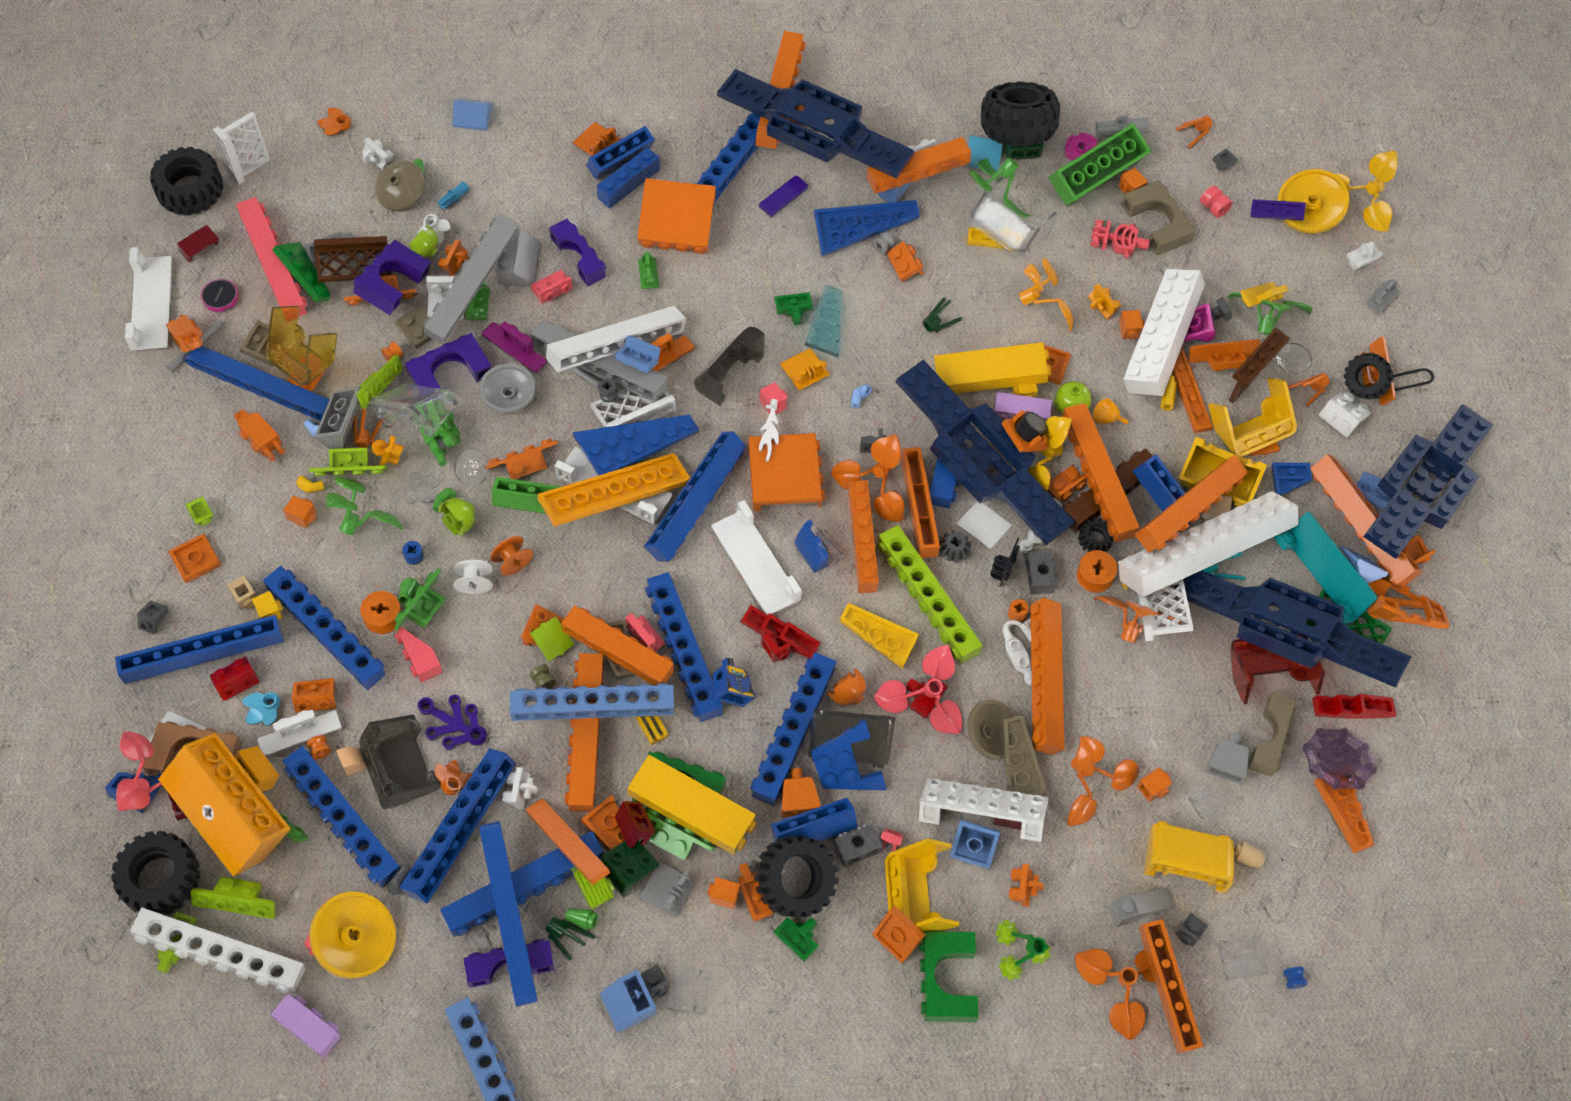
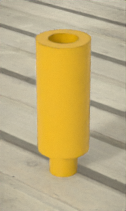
M1172 375L1169 378L1163 396H1161L1160 408L1165 411H1171L1174 407L1177 382L1174 381L1175 377Z

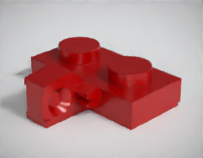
M911 678L906 685V689L914 692L924 688L926 683L923 681L919 683ZM942 683L943 689L939 693V700L948 689V686ZM922 692L912 696L915 699L911 703L910 709L926 719L931 710L936 706V698L928 697Z

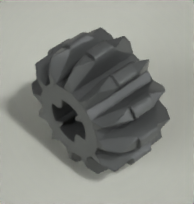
M954 529L951 531V534L946 532L939 541V551H942V557L948 556V562L954 559L957 563L959 558L964 561L966 555H969L971 551V541H968V535L962 536V530L959 533H956Z

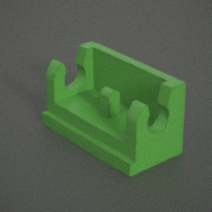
M487 282L483 283V287L479 289L465 310L467 320H487L490 288L484 287L487 286Z

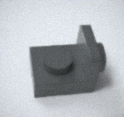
M879 428L878 437H861L860 453H871L872 444L876 440L886 437V435H883V428Z
M150 600L137 613L138 629L156 634L157 623L168 613V606Z
M1190 913L1176 932V935L1182 943L1193 947L1208 925Z
M658 964L640 974L651 998L656 996L660 998L668 993L670 982L666 979Z

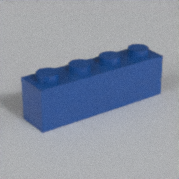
M645 125L589 157L586 166L596 180L634 158L647 147L651 148L655 139Z
M648 147L597 185L598 199L609 209L643 184L645 178L649 179L660 171L659 156Z
M937 458L930 489L931 503L934 506L950 509L951 502L955 503L957 491H953L954 486H958L959 481Z
M1157 454L1144 461L1132 471L1161 511L1165 510L1185 493Z
M848 798L770 824L774 843H776L777 839L786 838L787 836H807L820 842L858 827L855 809Z

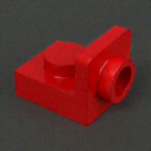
M769 633L762 636L761 645L773 663L778 660L782 661L789 656L791 650L789 643L780 647L776 638H772Z

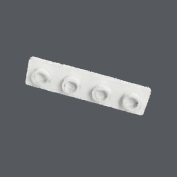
M304 710L296 716L278 720V722L273 724L274 733L260 737L257 740L261 751L267 757L305 743L312 737L327 735L341 730L342 727L336 711L316 717L313 710Z

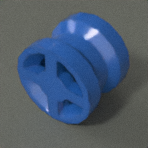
M417 541L405 543L402 551L406 562L411 565L419 564L424 558L420 543Z
M1292 967L1283 970V975L1287 978V989H1297L1308 985L1307 979L1303 975L1305 972L1304 967Z

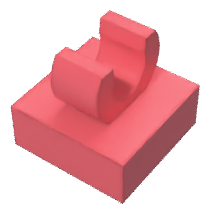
M885 827L880 838L883 839L882 849H884L886 843H891L893 846L891 852L895 851L897 845H901L905 835Z

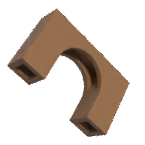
M166 721V723L158 722L151 741L154 753L151 758L145 759L143 769L148 775L157 776L162 774L184 745L212 733L218 735L233 756L240 750L242 743L238 736L232 732H225L224 734L218 733L211 728L201 730L193 725H186L184 727L171 721Z

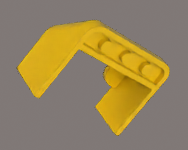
M1268 378L1267 382L1271 396L1265 398L1261 403L1262 415L1233 427L1229 418L1227 406L1214 403L1208 404L1214 430L1233 454L1241 457L1287 438L1296 432L1297 422L1285 380Z
M929 838L890 852L885 859L888 911L895 905L923 933L924 931L942 932L959 926V921L944 919L940 913L930 912L926 874L936 868L937 853L950 849L952 846L950 843Z

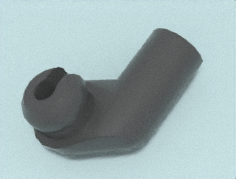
M402 865L387 886V891L390 894L397 895L402 891L399 887L411 870L408 866Z

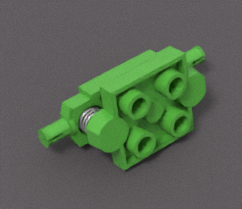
M417 395L414 397L417 412L415 416L426 444L430 446L431 451L437 458L439 465L444 466L447 464L444 458L447 454L445 448L447 446L452 448L454 445L456 446L461 443L460 431L453 421L454 415L450 410L444 408L439 399H430L424 404L422 396Z

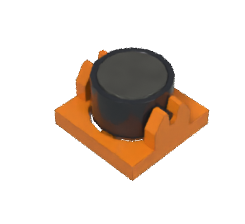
M1021 410L1012 419H1005L1001 423L1019 452L1045 451L1049 447L1046 443L1047 438L1044 435L1048 430V426L1038 414L1028 410L1025 412Z

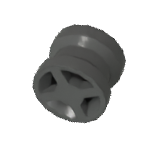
M605 379L598 384L600 399L603 402L610 403L618 398L617 386L614 380Z

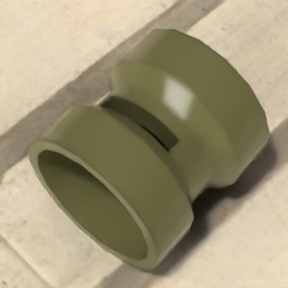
M541 664L530 672V677L533 681H536L537 688L551 689L557 682L555 677L550 675V669L546 664Z

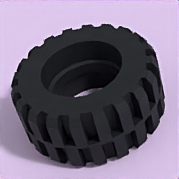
M178 147L177 150H169L166 155L163 154L159 157L160 160H156L154 167L151 169L150 182L159 203L166 210L174 211L175 214H199L204 209L205 211L208 210L210 205H214L217 202V198H220L222 194L223 179L217 163L208 152H204L199 148L195 150L194 147ZM199 176V179L191 185L174 186L183 177Z
M152 831L146 832L144 837L140 835L134 837L135 841L131 844L127 842L123 846L125 848L124 851H119L116 855L118 861L112 865V870L115 873H112L111 881L114 883L113 888L119 895V898L135 912H140L141 908L159 914L164 912L168 915L173 913V908L177 907L180 909L183 907L182 902L186 899L188 901L191 899L192 888L198 887V883L195 880L200 878V871L197 869L200 866L199 862L186 842L181 838L179 839L173 833L167 835L165 831H157V834H154ZM158 858H170L173 860V873L164 885L152 890H144L139 887L138 879L140 872L150 861Z
M787 836L786 838L777 839L776 843H770L766 847L767 851L760 854L759 858L762 860L760 863H756L755 869L758 870V875H754V881L759 883L756 890L758 894L763 896L761 901L764 904H768L771 911L778 912L779 915L787 917H810L812 914L821 912L822 906L827 907L831 902L829 897L835 896L837 890L834 889V885L838 884L839 878H835V872H839L838 866L833 865V861H835L833 854H828L829 849L825 845H820L818 840L810 839L807 836ZM795 856L803 858L811 870L809 888L799 897L789 895L784 889L781 880L782 869L785 863Z

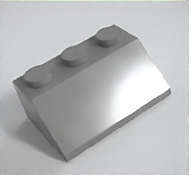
M518 229L497 262L496 275L499 285L531 287V284L535 281L540 246L539 240Z
M360 386L333 390L314 437L327 448H343L346 443V438L352 428L355 415L359 410L360 404L356 393L361 389Z

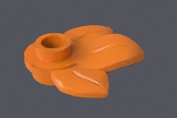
M328 108L329 117L317 121V124L325 130V135H335L340 131L347 130L351 126V119L343 114L342 110L337 108Z
M455 759L447 763L446 766L437 763L434 769L436 778L441 782L442 791L449 796L458 794L472 776L471 773H461L458 762Z

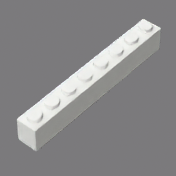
M675 306L664 308L548 344L546 359L557 372L616 354L625 346L628 335L651 343L667 333L671 336L683 333L686 318Z

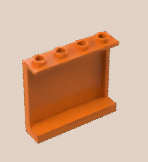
M645 178L637 237L638 244L645 248L656 246L663 250L674 248L680 252H686V250H692L698 254L708 252L716 187Z
M816 433L778 435V445H776L775 440H771L772 451L768 462H766L768 446L764 445L762 451H759L762 436H748L753 511H761V505L818 502V508H821V502L825 500V491L821 489L820 485L823 484V473H819V468L822 467L821 456L817 454V451H820V441L816 440Z

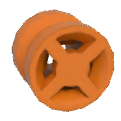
M394 341L390 343L389 347L381 349V353L387 362L394 355H398L399 358L404 357L401 348Z
M1022 599L1012 601L1008 610L1009 619L1023 622L1029 611L1028 603Z
M325 735L312 737L306 743L307 747L311 749L310 755L314 760L322 759L331 753L330 746L326 744L327 738Z

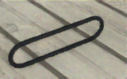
M1426 368L1392 375V377H1398L1420 371H1427L1431 374V379L1429 381L1395 388V391L1429 384L1434 380V374L1431 370Z

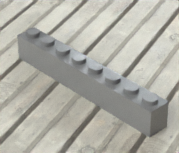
M501 213L497 218L494 217L489 225L491 228L488 232L484 231L480 238L481 243L479 246L475 245L472 249V257L470 260L466 259L461 267L463 269L460 275L456 274L454 276L452 287L445 290L442 295L444 299L441 303L437 302L433 309L434 314L431 318L427 317L423 324L425 327L424 334L442 345L518 231L519 224Z
M542 320L531 333L533 346L547 352L548 344L577 336L569 330L560 328L554 323ZM616 354L577 366L603 379L614 380L616 385L652 402L658 401L668 389L667 376L652 369L648 373L642 372L635 367L616 360Z

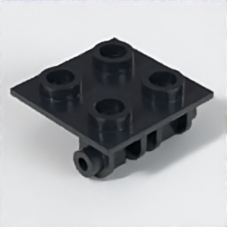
M1018 537L1009 558L1002 555H997L994 558L990 575L992 578L1001 581L1000 587L1004 580L1008 581L1011 569L1017 559L1020 546L1017 545Z

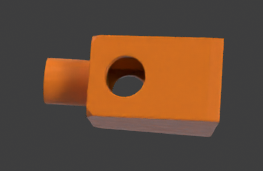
M802 768L791 769V779H785L783 783L782 818L793 817L821 807L813 778H803Z

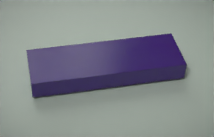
M795 175L761 201L759 208L772 217L806 191L808 184Z
M1253 199L1250 217L1304 221L1306 203Z

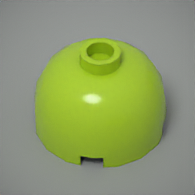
M426 224L427 230L424 231L422 229L409 246L411 247L410 250L422 257L430 256L432 258L438 251L436 248L438 236L434 229Z
M1067 382L1060 386L1055 394L1054 405L1058 412L1063 413L1064 408L1086 403L1088 410L1091 406L1090 391L1080 382Z
M450 498L438 506L439 514L443 512L444 515L442 521L452 534L456 535L458 533V537H461L473 527L475 523V508L470 502L461 498Z

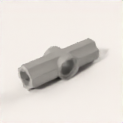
M1118 116L1112 121L1097 122L1095 124L1096 136H1113L1132 123L1135 124L1140 133H1147L1149 130L1148 118L1130 119L1127 116Z

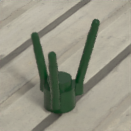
M943 297L931 313L922 321L927 331H935L937 333L941 329L962 320V317L940 325L941 319L938 315L951 303V300H948L941 307L946 300Z
M553 917L545 930L550 933L548 938L557 945L568 960H571L572 957L557 939L558 937L561 939L564 935H567L580 945H586L584 941L569 932L568 928L586 937L595 939V935L568 923L564 919L560 920L557 917Z

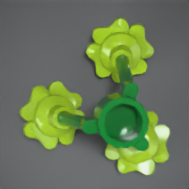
M1005 919L1003 923H998V929L995 932L999 943L1009 946L1011 942L1014 943L1016 941V937L1028 940L1026 943V956L1019 960H1014L1012 955L1001 958L999 967L1002 971V976L1007 977L1011 981L1020 978V973L1022 972L1020 965L1031 959L1033 964L1038 962L1043 964L1051 955L1048 952L1050 946L1046 944L1043 938H1035L1033 934L1018 933V929L1015 928L1016 923Z

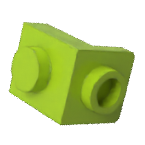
M203 496L185 504L196 526L199 524L205 526L212 522L211 518L214 515Z

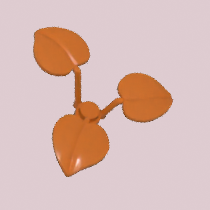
M897 434L880 438L872 444L871 455L878 463L871 469L860 473V464L853 460L841 461L831 470L832 477L846 490H848L849 481H862L860 476L871 472L876 477L883 478L880 491L881 496L874 500V508L879 516L888 521L899 522L903 520L905 504L901 495L895 491H888L884 494L886 480L888 479L887 474L899 463L901 458V447Z
M1094 597V600L1100 599L1123 610L1122 627L1124 628L1120 638L1132 643L1136 642L1138 634L1143 629V624L1139 627L1140 623L1137 622L1139 616L1140 618L1147 615L1161 616L1164 613L1159 610L1156 612L1146 606H1140L1135 602L1126 601L1125 603L1114 597ZM1130 606L1136 612L1133 621L1129 620L1127 623V608ZM1169 615L1166 619L1174 620L1175 617Z
M1080 736L1079 748L1071 762V767L1078 772L1077 777L1081 780L1088 795L1081 794L1074 801L1068 815L1067 825L1074 826L1086 823L1096 812L1097 802L1091 799L1092 793L1084 777H1089L1094 771H1097L1109 778H1113L1111 787L1122 791L1129 788L1135 782L1139 773L1137 763L1131 759H1125L1116 766L1114 774H1110L1094 766V763L1099 762L1104 756V745L1095 738Z
M1091 949L1076 953L1075 963L1077 970L1086 982L1092 985H1102L1105 983L1107 976H1117L1120 985L1126 987L1125 1004L1116 1003L1109 1012V1020L1112 1027L1127 1040L1134 1039L1143 1028L1145 1012L1138 1002L1129 1003L1131 986L1134 985L1138 975L1143 974L1146 981L1155 983L1145 950L1139 952L1134 960L1135 966L1140 971L1132 967H1125L1121 972H1109L1112 968V959L1103 950Z

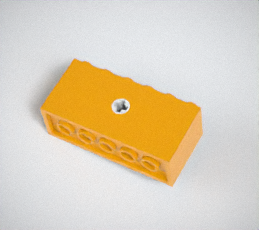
M216 733L184 745L158 779L233 877L262 863L291 830Z

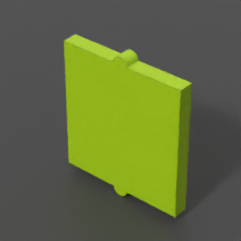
M556 616L546 623L542 622L540 627L529 633L548 662L559 655H564L566 650L575 645L569 635L562 632L561 623Z

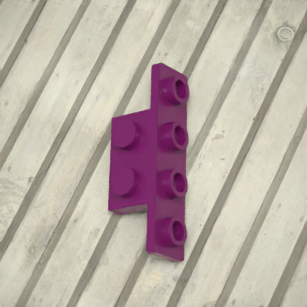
M504 321L499 326L492 322L482 331L483 337L533 373H537L547 363L544 357L534 351L532 338L527 334L521 333L513 324L510 325Z

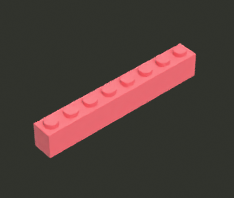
M256 197L236 203L240 217L285 320L288 321L307 314L305 306L308 305L304 295L300 297L299 293L302 292L298 282L294 283L293 281L296 278L272 251L275 245H281V243H276L275 241L278 237L274 228L270 229L269 227L272 226L269 216H264L263 214L266 213L263 203H259Z

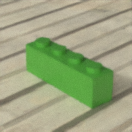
M496 477L492 488V506L546 514L537 499L538 494L562 486Z

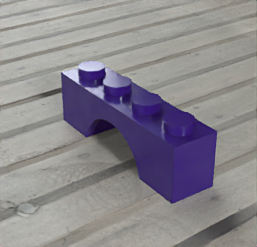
M566 218L549 227L550 238L559 250H573L581 255L582 258L577 264L578 275L587 287L606 277L604 261L598 259L594 248L588 246L586 238L578 233L574 223L571 224Z
M537 939L532 941V944L526 945L533 975L555 970L549 940ZM494 948L489 953L481 954V952L471 953L468 955L469 957L464 958L469 988L491 984L495 972L501 966L507 964L505 952L502 948Z

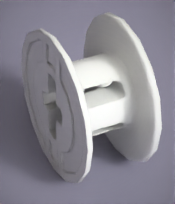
M465 560L458 562L453 567L455 573L463 576L453 583L454 589L466 594H481L491 590L493 587L490 580L483 578L493 571L492 565L481 560Z

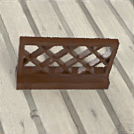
M387 236L314 239L318 283L354 281L358 275H362L358 270L362 266L366 267L368 265L366 262L370 258L374 260L376 252H383L384 247L388 244ZM358 253L367 255L363 260L356 257ZM339 254H346L349 257L342 261L337 256ZM319 255H328L331 258L325 263L319 258ZM352 259L359 263L355 268L348 265ZM333 260L341 264L336 270L329 265ZM345 267L351 272L348 275H342L340 271ZM327 268L332 274L330 276H322L321 272ZM391 271L380 274V276L392 275Z
M1274 328L1233 374L1232 378L1237 383L1228 401L1234 403L1289 342V336Z

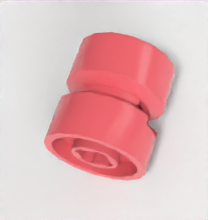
M1216 185L1208 188L1199 200L1205 208H1210V212L1216 218H1220L1227 213L1233 204V201L1228 196L1223 195V192Z

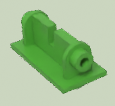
M644 252L642 259H638L641 289L659 288L656 257L652 258L649 252Z

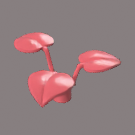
M949 645L937 647L924 657L922 670L925 674L932 675L931 680L924 685V688L906 694V687L903 683L897 680H890L885 682L874 695V700L879 707L891 713H900L908 707L906 698L924 692L926 696L936 698L935 704L937 707L932 709L929 715L932 727L942 733L959 734L961 732L962 716L958 706L951 700H945L941 705L939 703V693L943 689L941 681L949 679L955 671V662Z
M123 732L119 742L122 754L130 760L137 761L140 759V765L133 780L129 778L123 779L118 784L116 791L118 811L139 810L148 806L150 803L149 793L162 784L158 782L149 787V782L146 779H139L145 759L151 758L154 753L150 741L138 733Z

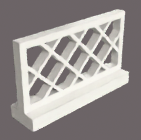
M250 112L224 129H221L219 126L213 129L227 171L238 185L245 182L243 178L245 175L270 161L256 116L253 112ZM251 120V123L249 124V126L246 127V126H245L246 123ZM236 130L234 136L229 135V133ZM242 131H246L243 137H239ZM251 132H255L253 138H249ZM240 141L238 147H234L236 142ZM246 142H250L248 147L244 148ZM259 143L257 149H253L255 144ZM244 152L242 158H238L240 153ZM250 153H252V158L248 159ZM260 154L264 156V157L260 158L259 160H257V158H258V156H259ZM244 164H248L247 167L242 170Z
M623 389L618 391V398L624 399L623 404L614 403V401L607 403L601 399L590 404L591 409L603 427L661 419L677 411L675 399L672 394L669 395L667 390L662 395L665 398L656 402H652L642 396H632L631 391ZM628 400L637 401L635 406L626 405ZM640 402L649 404L643 408L639 407ZM600 406H608L606 412L600 411L597 408ZM612 407L620 409L618 414L610 413ZM624 410L632 411V413L622 415ZM607 417L616 419L612 422L606 423Z
M1183 579L1145 597L1137 593L1140 606L1149 607L1156 612L1158 610L1164 612L1161 616L1147 615L1141 618L1145 641H1154L1153 635L1193 631ZM1171 585H1180L1176 589L1170 587ZM1164 591L1170 593L1167 597L1162 595ZM1175 596H1177V597H1180L1181 599L1177 602V601L1173 600L1172 598H1174ZM1156 598L1162 600L1158 604L1153 602ZM1167 603L1173 605L1169 609L1164 607ZM1178 608L1184 610L1181 614L1175 612ZM1169 615L1172 616V617H1175V619L1172 620V621H1170V620H1168V619H1166V618H1167ZM1180 621H1183V622H1186V623H1188V624H1186V625H1179V624H1177V623L1180 622ZM1160 623L1166 625L1165 627L1156 628Z

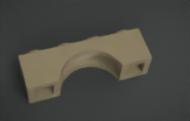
M1275 692L1271 693L1267 699L1263 717L1271 724L1274 737L1268 743L1257 744L1252 752L1248 769L1270 777L1275 771L1280 770L1282 764L1280 755L1285 752L1287 742H1284L1286 736H1289L1292 728L1289 722L1290 719L1294 718L1297 709L1294 707L1295 699Z

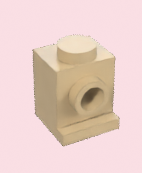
M244 575L227 584L231 595L240 609L244 607L248 609L254 606L252 598L257 597Z

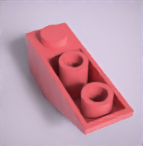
M400 627L397 631L398 633L394 635L398 644L403 643L405 649L402 652L406 661L411 660L412 666L409 667L413 676H418L420 682H423L443 673L433 648Z

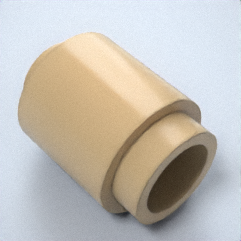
M1244 841L1241 844L1237 843L1234 848L1236 861L1251 868H1261L1266 854L1261 849Z

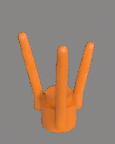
M1206 115L1199 119L1184 122L1182 126L1176 127V130L1195 126L1197 131L1202 132L1188 145V149H1190L1204 135L1210 132L1209 128L1212 127L1213 123L1212 119Z
M1320 373L1309 379L1288 385V390L1301 385L1303 387L1310 385L1313 390H1318L1306 403V407H1308L1326 391L1325 387L1329 385L1330 381L1325 373Z
M362 409L359 430L357 429V414L355 415L353 421V443L356 447L368 448L369 444L372 445L384 420V416L380 417L372 435H370V432L364 429L366 409Z

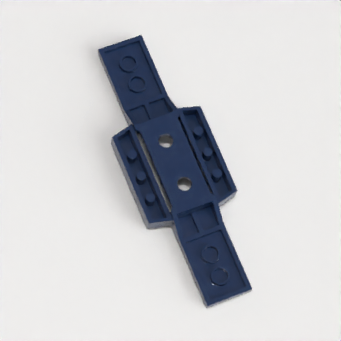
M735 69L717 91V97L768 119V136L826 163L837 154L842 153L897 179L914 156L913 149L869 130L860 122L862 117L861 105L803 79L792 88L779 89ZM796 106H804L802 111L795 110ZM785 118L793 119V120L797 121L800 125H806V126L812 128V129H813L814 131H816V132H821V133L827 135L829 138L824 137V136H822V135H820V134H818V133H816V132H813V131H811V130H809V129H807V128H805V127H803V126H800V125H798V124H796V123H794V122H792V121H789V120H787V119H785ZM833 119L835 122L828 125L825 123V120Z
M924 359L896 379L895 383L931 420L938 433L930 450L980 504L993 498L1007 503L1046 546L1074 524L1075 521L1027 471L1037 456L1033 452H1019L1002 426L1003 420L987 403L969 409ZM971 422H972V423L980 430V432L994 445V447L1008 460V462L1017 470V472L1013 471V468H1012L1010 465H1008V464L1000 457V454H999L998 452H996V451L988 444L987 440L984 439V438L975 430V427H974L973 425H971ZM966 439L972 441L973 447L968 448L964 446L963 441ZM991 466L996 467L998 474L992 475L988 468Z
M1462 404L1434 442L1415 435L1377 485L1391 500L1363 537L1397 559L1423 522L1442 529L1479 479V476L1466 462L1494 424ZM1423 457V462L1421 463V465L1418 467V469L1415 471V473L1412 475V477L1409 479V481L1406 483L1403 489H1401V485L1404 483V481L1407 479V477L1410 475V473L1413 471V469L1416 467V465ZM1428 473H1433L1437 479H1431ZM1451 478H1454L1451 484L1443 493V495L1437 501L1435 506L1432 509H1430V506L1438 497V495L1443 490L1448 481ZM1412 494L1418 495L1421 498V501L1414 498Z
M1202 570L1183 579L1189 602L1240 623L1237 638L1312 669L1325 658L1396 688L1412 656L1354 633L1342 621L1344 607L1273 578H1269L1260 586L1241 587ZM1268 606H1276L1279 610L1271 611ZM1262 618H1263V619H1265V620H1268V621L1272 622L1273 625H1272V624H1269V623H1267V622H1264V621H1262V620H1259V619H1262ZM1310 620L1315 622L1316 626H1308L1305 622ZM1280 626L1285 627V628L1291 630V632H1288V631H1286V630H1284V629H1281V628H1279V627H1280ZM1296 634H1301V635H1304V636H1306V637H1309L1310 640L1305 639V638H1303V637H1300V636H1298V635H1296Z

